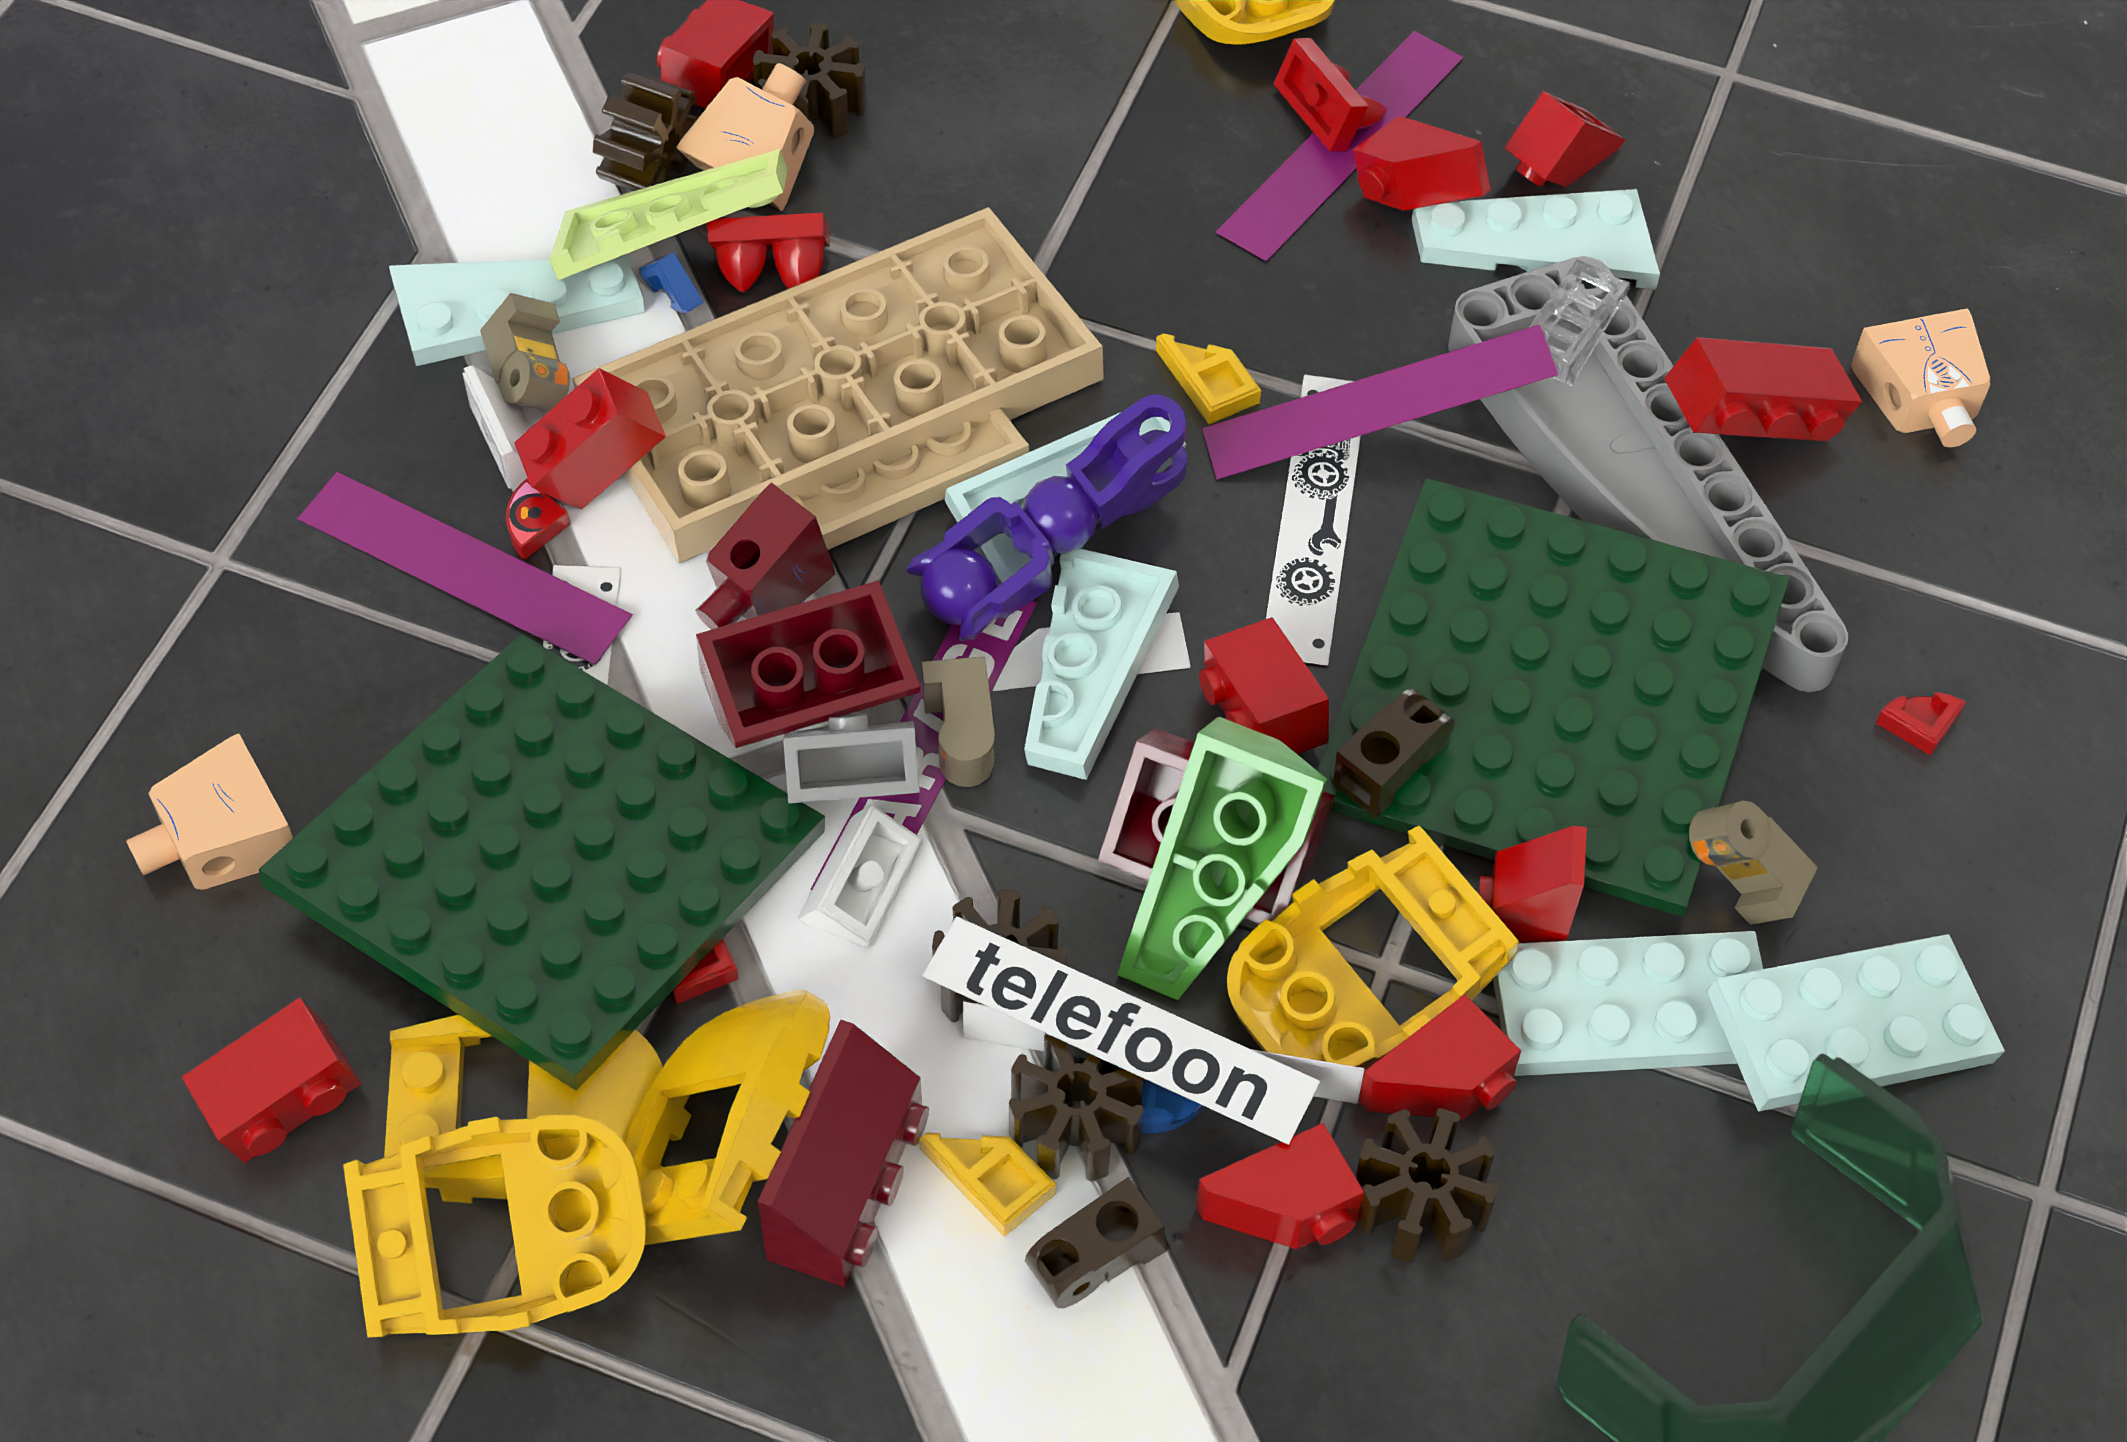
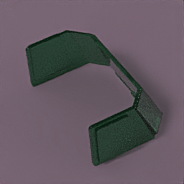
M1819 1054L1812 1061L1791 1127L1792 1134L1796 1139L1921 1231L1771 1401L1697 1406L1582 1314H1577L1569 1324L1556 1383L1562 1392L1564 1401L1615 1442H1883L1984 1323L1971 1246L1945 1146L1940 1141L1939 1135L1922 1124V1118L1917 1112L1840 1057H1836L1833 1060L1825 1054Z

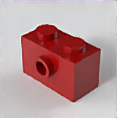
M707 0L699 9H694L690 13L687 21L672 36H667L662 41L657 54V65L661 68V80L693 91L696 96L694 105L706 109L730 79L738 77L749 83L754 78L753 58L757 50H762L763 54L773 55L771 35L774 31V12L741 0Z
M598 368L519 437L514 444L533 489L582 510L666 438V434L648 392Z
M1273 617L1204 641L1205 668L1199 670L1200 685L1208 703L1212 706L1218 704L1226 715L1227 720L1278 739L1296 754L1327 744L1329 739V698Z
M298 998L181 1077L217 1140L244 1163L254 1156L265 1155L275 1150L284 1142L288 1133L313 1116H320L334 1110L343 1102L347 1093L362 1084L326 1023L301 998Z

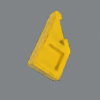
M1161 334L1156 337L1157 353L1209 425L1260 404L1261 389L1231 349L1210 344L1207 346V349L1175 342V336Z
M927 1132L919 1139L920 1150L1004 1237L1056 1195V1183L1011 1137L982 1135L981 1140L941 1138V1133Z

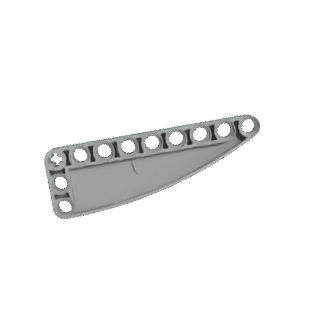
M1586 256L1574 257L1461 294L1455 305L1448 342L1449 352L1539 324L1541 325L1559 375L1480 400L1533 468L1583 521L1789 577L1785 596L1762 668L1800 691H1821L1829 686L1848 644V632L1844 623L1719 434L1693 433L1664 379L1673 368L1672 363L1610 269L1603 262L1595 258Z

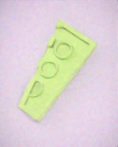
M774 150L565 211L549 259L557 279H563L743 208L760 207L772 202L779 194L784 192L788 168L781 150Z

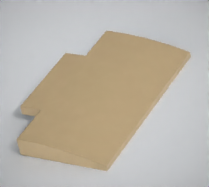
M989 207L598 367L648 392L666 434V438L624 473V476L679 563L713 549L771 482L816 516L827 550L941 501L945 499L947 488L1029 453L1028 443L1011 423V419L1104 380L1103 346ZM598 368L572 378L574 389Z

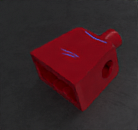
M771 482L709 552L706 564L717 588L695 611L703 623L712 630L736 623L742 616L745 619H749L803 603L836 574L816 516Z

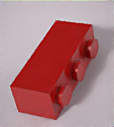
M1697 337L1664 378L1693 433L1829 441L1831 437L1843 429L1845 421L1862 403L1861 398L1832 348Z

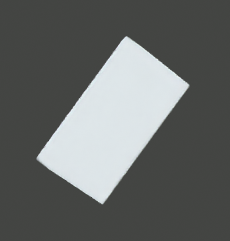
M473 365L464 368L465 372L462 374L470 408L508 489L511 488L514 492L526 478L528 479L514 442L531 427L521 406L509 404L504 400L499 385L494 378Z
M872 804L861 810L849 820L798 919L810 927L863 947L869 946L923 839Z

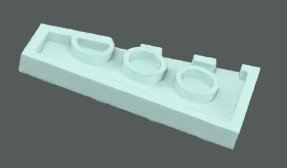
M1637 189L1454 201L1413 209V228L1420 260L1424 263L1495 271L1499 264L1516 265L1529 272L1574 257L1586 256L1603 262L1610 269L1614 277L1635 279L1637 288L1654 290L1657 288L1660 272Z
M629 255L619 256L560 280L557 279L549 259L389 266L416 366L486 350L480 330L510 293L555 304L560 322L554 328L552 334L645 313L643 297Z
M1118 414L946 489L944 501L957 522L991 497H1001L1010 504L1016 501L1022 507L1026 495L1037 482L1052 476L1067 477L1066 464L1081 454L1089 446L1095 435ZM1151 417L1141 424L1140 436L1155 429L1168 432L1170 430V423L1162 417ZM1171 458L1163 463L1156 473H1161L1172 464ZM998 534L974 550L993 565L998 575L999 585L1031 561L1027 554L1015 550L1012 539L1005 534Z
M1077 549L1067 554H1061L1060 557L1061 573L1058 586L1055 585L1051 605L1053 612L1049 636H1045L1042 652L1044 662L1040 682L1036 684L1024 751L1028 765L1087 780L1179 588L1177 571L1084 549Z

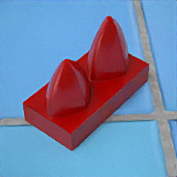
M1311 38L1293 39L1273 84L1329 152L1347 151L1357 130L1367 128L1379 122L1387 112V107L1382 103L1358 94L1349 83L1350 74L1344 68L1332 63Z
M823 213L717 218L707 222L708 243L716 253L718 265L725 278L740 292H746L759 277L765 264L767 251L773 250L775 265L787 289H790L819 276L823 264L824 247H830L829 223Z

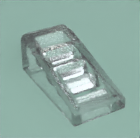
M1579 259L1575 261L1529 326L1533 327L1540 324L1546 341L1549 336H1552L1571 345L1567 352L1548 344L1559 374L1553 378L1569 386L1574 384L1628 293L1630 283ZM1582 280H1585L1609 292L1601 300L1577 288ZM1572 299L1595 310L1591 317H1588L1567 307ZM1560 317L1582 327L1583 329L1579 335L1557 325Z

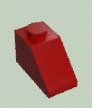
M1543 91L1504 149L1520 160L1515 169L1538 186L1543 187L1546 181L1568 187L1619 150L1626 139L1586 109Z
M1396 117L1353 149L1358 171V183L1363 197L1403 211L1479 197L1491 190L1481 141L1409 118Z
M1571 826L1497 851L1491 876L1479 875L1476 892L1518 939L1519 944L1567 941L1584 887L1587 827Z
M1464 994L1364 1071L1358 1102L1366 1111L1394 1114L1406 1109L1413 1116L1434 1118L1437 1110L1442 1108L1457 1113L1460 1116V1120H1464L1482 1105L1487 1110L1495 1108L1513 1091L1517 1084L1513 1077L1521 1050Z
M1324 1123L1293 1136L1289 1145L1280 1142L1200 1178L1196 1209L1202 1220L1297 1250L1316 1240L1320 1245H1327L1347 1235L1355 1227V1222L1358 1221L1364 1191Z

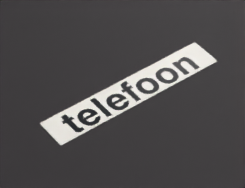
M957 916L922 974L924 978L1288 1145L1320 1083L1319 1080Z

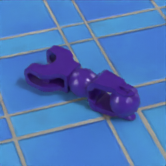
M1159 394L1149 395L1140 399L1111 419L1095 435L1089 446L1066 464L1067 477L1052 476L1037 482L1026 495L1022 507L1016 501L1010 504L1001 497L987 499L946 531L944 541L913 557L907 568V573L922 576L920 581L921 598L927 610L946 624L961 625L959 640L966 641L976 638L996 618L1008 617L1046 592L1053 581L1051 566L1054 564L1053 553L1067 554L1082 548L1094 534L1097 523L1104 529L1120 517L1143 511L1183 481L1187 473L1188 460L1186 450L1183 447L1186 437V419L1181 407L1174 400ZM1151 417H1162L1170 423V430L1168 432L1155 429L1141 436L1139 433L1141 424ZM1171 458L1172 466L1167 471L1156 473L1162 464ZM998 534H1005L1012 539L1015 550L1027 554L1031 561L999 585L998 575L993 565L974 550Z

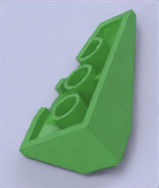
M1217 717L1199 731L1117 975L1178 1000L1305 843L1327 778L1280 740L1227 719Z

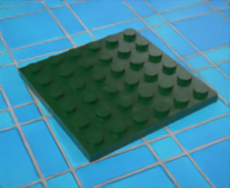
M1426 478L1317 769L1319 773L1327 778L1324 791L1336 795L1330 811L1408 834L1409 830L1420 825L1435 843L1491 860H1495L1497 851L1571 826L1587 827L1585 888L1685 917L1702 863L1692 850L1689 840V827L1692 818L1697 812L1707 808L1719 807L1785 596L1789 577ZM1414 688L1455 719V725L1440 751L1429 762L1422 765L1394 793L1393 803L1376 819L1332 784L1336 752L1387 703L1390 705L1404 691Z
M521 634L259 868V876L262 887L577 1091L824 833L825 816L803 802L788 804V793Z

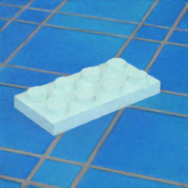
M1755 931L1518 944L1516 956L1493 979L1501 1031L1521 1050L1514 1076L1738 1064L1707 994V989L1716 978L1763 970Z
M1949 934L1716 978L1707 989V994L1758 1112L1994 1063L2005 1052Z

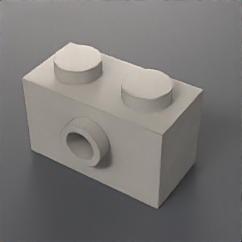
M848 714L841 717H829V728L795 730L785 733L783 736L788 804L920 793L913 721L868 725L867 714Z

